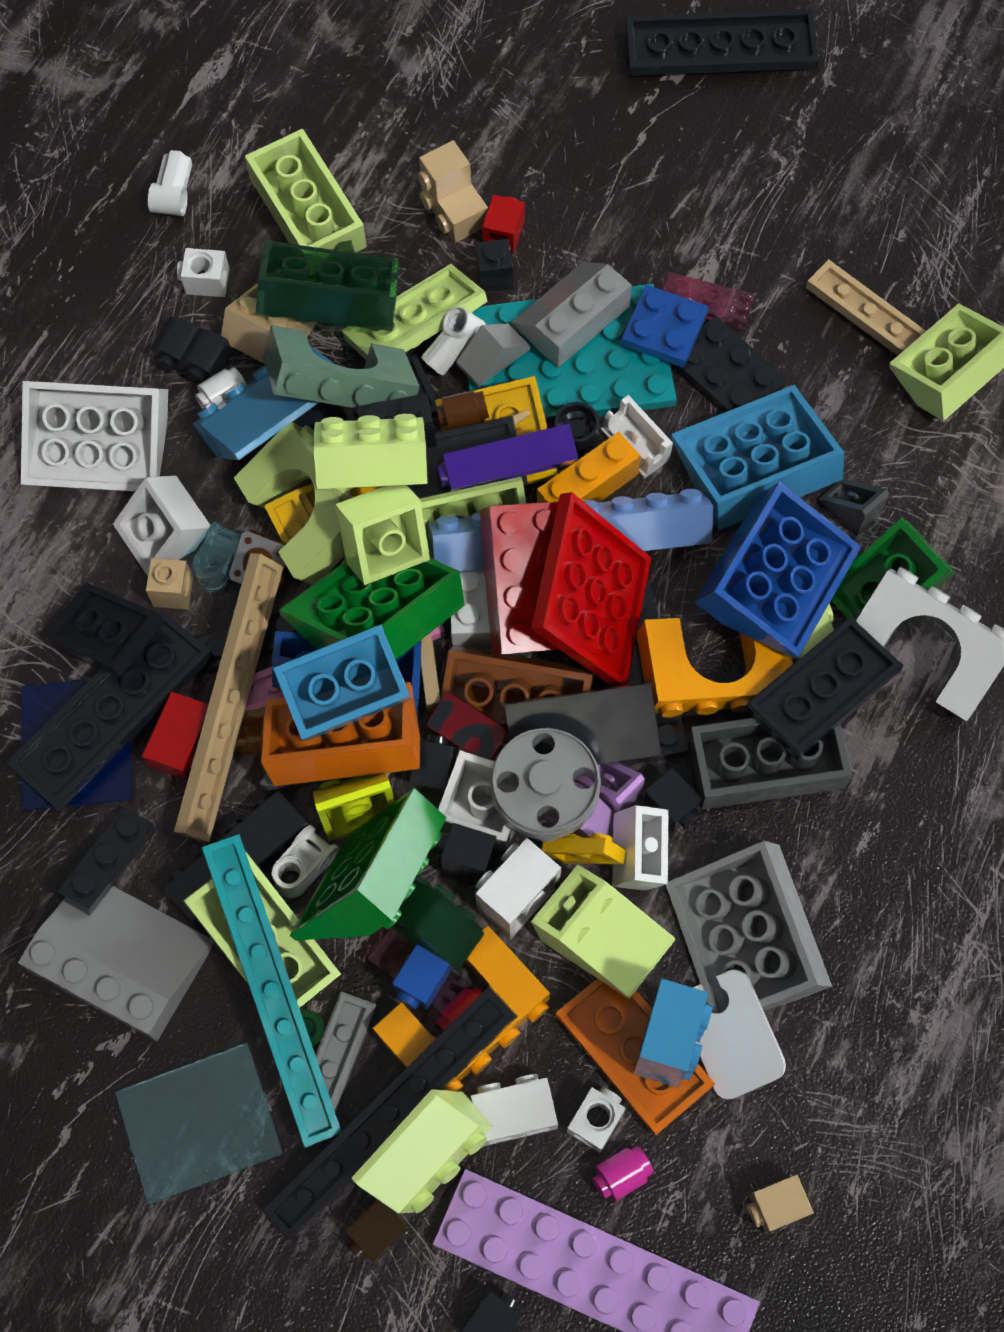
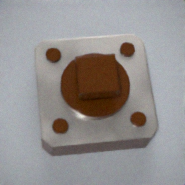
M248 530L242 533L229 572L231 580L242 584L250 553L262 554L283 566L277 593L281 592L289 569L278 552L287 543L255 530Z

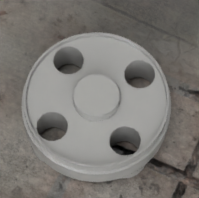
M540 728L516 736L502 749L492 769L491 794L500 817L518 833L543 842H552L577 831L592 816L599 800L601 778L596 760L582 741L565 731ZM544 742L550 744L553 750L548 754H539L533 748L538 743ZM586 776L593 781V785L589 788L581 789L573 781L577 777ZM504 780H512L516 782L518 787L513 792L506 793L501 791L498 785ZM551 814L557 818L558 823L553 827L547 828L541 826L537 820L542 815Z

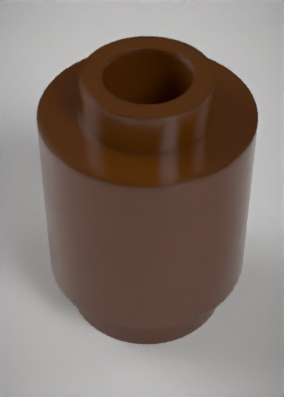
M474 390L442 397L443 405L436 406L441 427L448 425L449 430L481 423V420L489 418L483 391L474 393Z

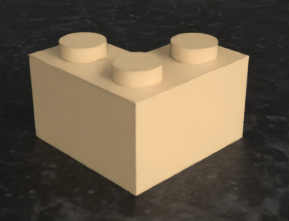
M452 140L419 157L420 172L418 173V179L422 185V191L419 193L420 199L427 210L432 209L436 215V222L442 233H448L454 243L482 230L488 207L471 184L470 163L455 141Z

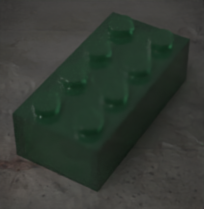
M265 240L258 277L256 313L270 317L301 319L306 322L317 321L332 323L338 326L362 327L373 331H392L400 259Z

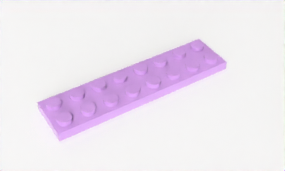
M466 1169L433 1243L438 1248L622 1332H749L760 1301Z

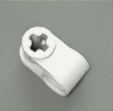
M311 825L306 826L297 835L291 846L273 866L272 876L277 891L286 898L301 896L320 873L330 866L340 849L336 844L330 845L315 833L316 829ZM288 871L300 873L298 880L291 884L282 882L281 878Z

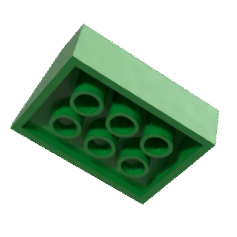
M432 558L366 585L360 581L345 561L282 607L280 615L317 650L382 625L396 660L464 607L465 603L460 571Z
M413 788L348 834L289 936L295 941L370 936L382 927L385 929L392 927L402 914V911L399 909L402 902L411 895L416 887L413 883L415 877L422 872L429 862V858L426 857L428 852L440 841L442 834L439 831L447 817Z

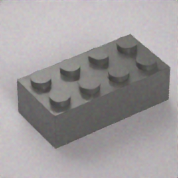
M754 718L691 727L688 745L697 791L703 799L701 810L845 789L852 777L841 723L798 760Z

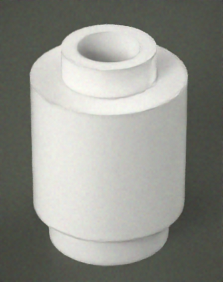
M236 368L223 369L197 385L199 393L195 397L202 409L213 402L218 406L228 399L225 395L227 391L240 383L244 387L247 384Z

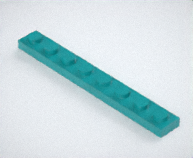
M240 834L201 847L303 1146L308 1147L336 1136L342 1131Z

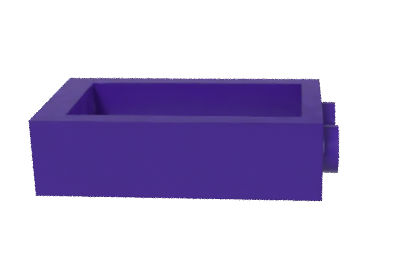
M569 423L443 454L442 464H438L436 469L441 488L448 487V491L453 492L568 466L578 459Z

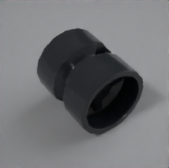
M571 402L558 410L555 416L554 427L570 423L578 455L576 461H578L597 447L599 418L597 412L590 405L582 402Z

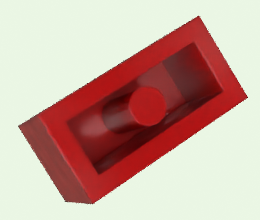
M171 691L142 755L149 768L188 781L209 704Z

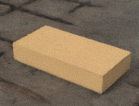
M426 636L421 640V670L427 716H431L441 701L433 641L430 636Z

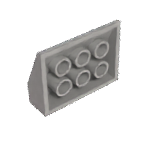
M762 841L673 879L666 884L700 984H702L705 992H709L707 1004L713 1006V1013H722L729 1005L728 994L720 987L716 976L730 970H739L747 974L763 1011L832 987L780 845Z
M112 886L90 916L62 901L38 929L18 963L32 974L147 1037L158 1041L215 942L208 936Z

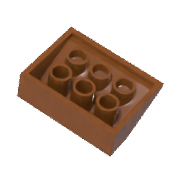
M453 645L448 650L441 700L446 692L450 691L508 728L505 703L591 690L594 673L585 667L510 654L492 655V651ZM509 731L494 753L491 761L495 762L502 749L510 742ZM449 741V745L457 747L455 760H457L460 750L467 752L461 747L454 744L453 742Z

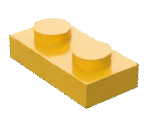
M592 833L590 838L569 834L552 842H543L542 851L546 855L566 864L623 865L626 854L625 849L613 843L611 836L600 833Z

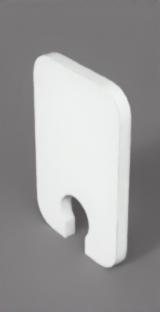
M730 970L716 976L720 987L728 994L729 1005L722 1013H711L707 1030H705L704 1035L701 1037L700 1043L695 1042L702 1045L701 1060L708 1076L715 1083L713 1086L715 1092L724 1099H734L782 1077L786 1068L784 1056L747 974L739 970ZM702 984L693 987L704 991Z

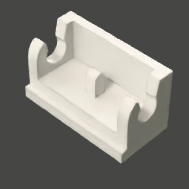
M628 395L621 400L620 408L615 414L610 410L606 413L604 425L600 432L607 439L617 432H620L641 455L639 474L645 479L670 460L673 442Z

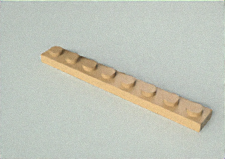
M250 553L174 829V832L198 841L210 842L283 571L282 565L262 554Z

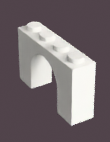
M899 567L897 572L889 569L856 622L883 647H885L898 625L914 616H933L950 625L958 636L961 646V658L956 671L937 698L936 703L968 721L1004 666V629L996 624L990 629L979 622L982 616L965 605H962L959 610L947 603L950 596L933 586L926 590L916 584L918 577L906 569Z

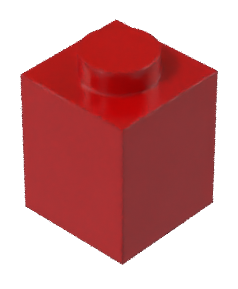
M493 195L482 226L483 242L509 239L510 251L514 253L525 222V202L518 201L509 196Z

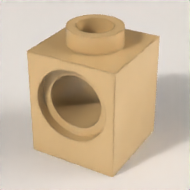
M151 558L146 592L153 606L188 610L193 575L187 561Z
M798 1175L753 1192L749 1195L752 1203L747 1205L755 1227L762 1226L765 1234L814 1213Z

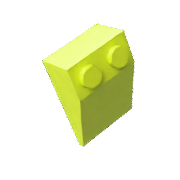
M386 773L357 776L342 782L338 779L330 780L321 784L318 790L312 791L315 806L329 842L348 836V834L395 802Z

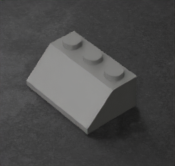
M582 262L511 322V326L559 368L630 307L632 285L608 264Z

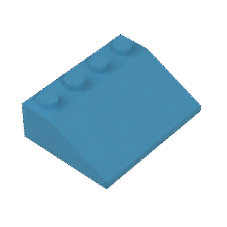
M310 346L312 351L319 357L328 362L333 363L332 361L327 359L325 356H323L321 353H319ZM264 365L252 374L255 380L245 387L240 383L225 393L228 399L218 406L213 402L197 413L200 418L192 424L215 457L240 460L319 402L274 395L266 365Z
M795 385L671 434L673 443L694 488L703 491L713 504V523L718 530L743 521L758 495L779 482L798 497H802L843 480L844 451Z

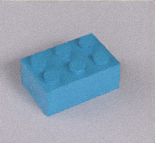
M661 979L651 1009L634 1075L679 1088L683 1079L690 1080L694 1069L697 1068L702 1050V1045L695 1042L700 1043L701 1037L704 1035L705 1030H707L713 1006L706 1004L709 992Z

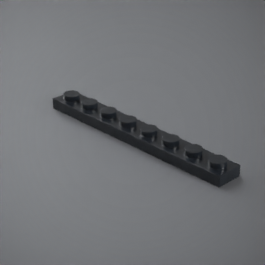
M489 986L262 1210L288 1241L294 1239L352 1181L353 1175L431 1089L444 1090L518 1017L515 1011L492 987Z

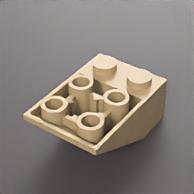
M278 267L225 308L221 336L229 341L231 347L265 364L263 354L270 326L305 331L308 337L334 300L335 294L323 289L318 284L311 283L295 275L290 270Z

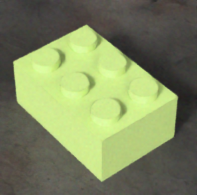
M399 414L394 419H380L377 416L367 415L359 417L356 421H343L339 417H328L321 420V422H315L314 461L316 488L332 489L427 484L426 441L423 417L416 418L413 414Z

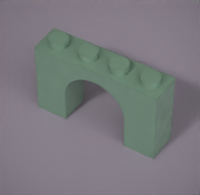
M274 325L270 326L263 358L274 395L357 408V406L415 396L418 393L420 386L404 349L371 343L364 369L346 368L328 362L315 354L310 348L305 331Z

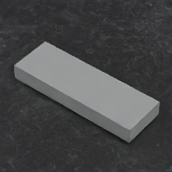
M342 991L315 1055L335 1113L377 1008V1005Z

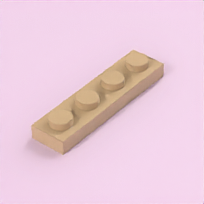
M829 259L807 282L806 288L897 356L926 332V330Z

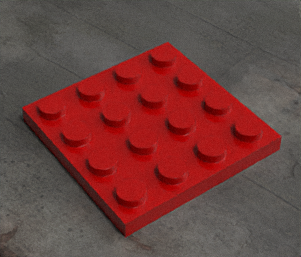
M573 492L562 493L559 497L531 629L612 687L627 685L652 557Z

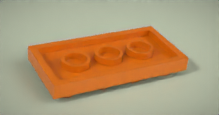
M597 978L558 1010L556 1017L656 1136L708 1092L715 1083L699 1064L694 1069L690 1080L683 1079L679 1088L634 1075L652 1008L637 991L628 999Z

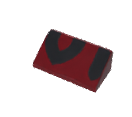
M450 691L446 692L426 723L429 728L468 753L491 760L509 731L508 728Z

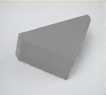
M510 324L481 325L457 360V366L479 388L529 351L530 345Z

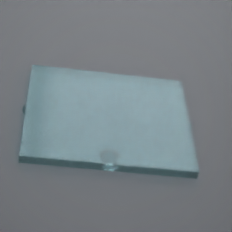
M248 1043L115 1092L130 1141L129 1150L133 1152L148 1205L283 1154L267 1104L268 1096L263 1092Z

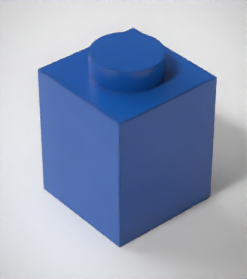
M417 944L392 983L394 990L398 992L396 998L411 1009L416 1010L419 1005L428 1010L451 973L450 963Z

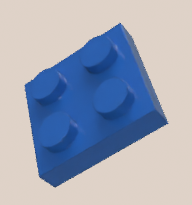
M646 285L624 332L621 346L684 368L708 314L709 306Z

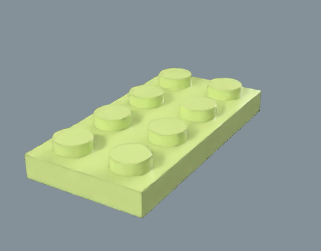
M449 264L341 331L345 341L365 360H367L371 343L400 348L407 352L442 331L444 317L452 308L462 307L473 313L477 308L487 303L488 300L483 289L452 264Z

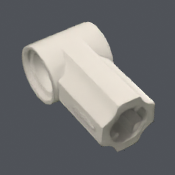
M170 150L168 154H164L157 182L152 183L149 188L148 208L150 212L184 216L188 199L186 188L192 168L190 157L185 156L180 151Z
M462 307L452 308L444 317L442 332L422 354L421 358L437 373L444 375L466 349L481 325H486L485 322Z

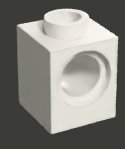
M185 248L184 259L178 262L177 278L178 281H182L186 294L225 297L230 271L225 251Z
M592 1087L570 1123L567 1133L601 1153L626 1109L620 1105L622 1099L607 1088L602 1087L600 1091H597ZM594 1107L603 1108L609 1115V1122L603 1127L591 1125L587 1119L588 1111Z

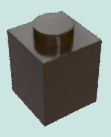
M377 1200L345 1231L352 1238L347 1246L362 1262L369 1257L376 1264L410 1228L393 1209Z

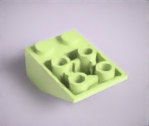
M578 864L531 921L544 944L628 999H630L675 941V938L610 884Z

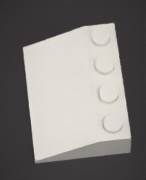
M23 381L21 485L136 491L146 477H160L168 419V389Z

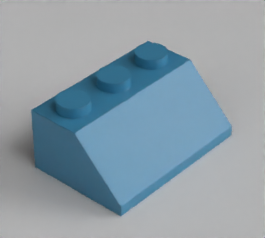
M382 625L273 668L300 737L305 742L411 699Z

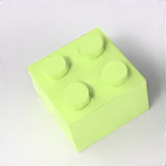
M407 485L383 486L335 504L346 562L364 585L430 560L421 500Z

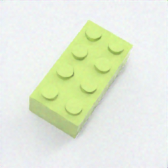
M303 129L245 155L250 180L309 275L336 262L338 243L351 240L355 253L367 247L362 221Z
M246 852L300 1008L340 976L341 973L314 939L295 941L289 936L299 919ZM211 878L186 897L183 902L247 983Z

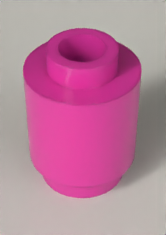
M635 1146L632 1149L626 1147L595 1166L597 1175L592 1180L604 1199L610 1196L616 1202L647 1183V1177L652 1175L654 1171L647 1156L639 1146Z

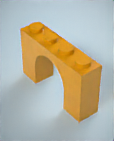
M680 618L644 620L637 632L644 682L651 681L655 714L662 713L663 717H676L683 714V712L697 711L699 715H709L721 709H732V712L735 713L746 712V704L793 665L792 657L740 633L745 659L744 677L731 683H718L701 676L688 661Z
M489 926L485 927L460 950V957L487 988L489 986L492 987L518 1017L444 1089L446 1091L459 1092L463 1087L460 1081L471 1071L475 1075L480 1073L492 1061L489 1054L499 1045L504 1049L507 1048L521 1034L518 1028L528 1019L532 1023L535 1022L549 1008L546 1002L549 1001L550 992ZM402 1002L373 1027L376 1036L405 1069L436 1039Z

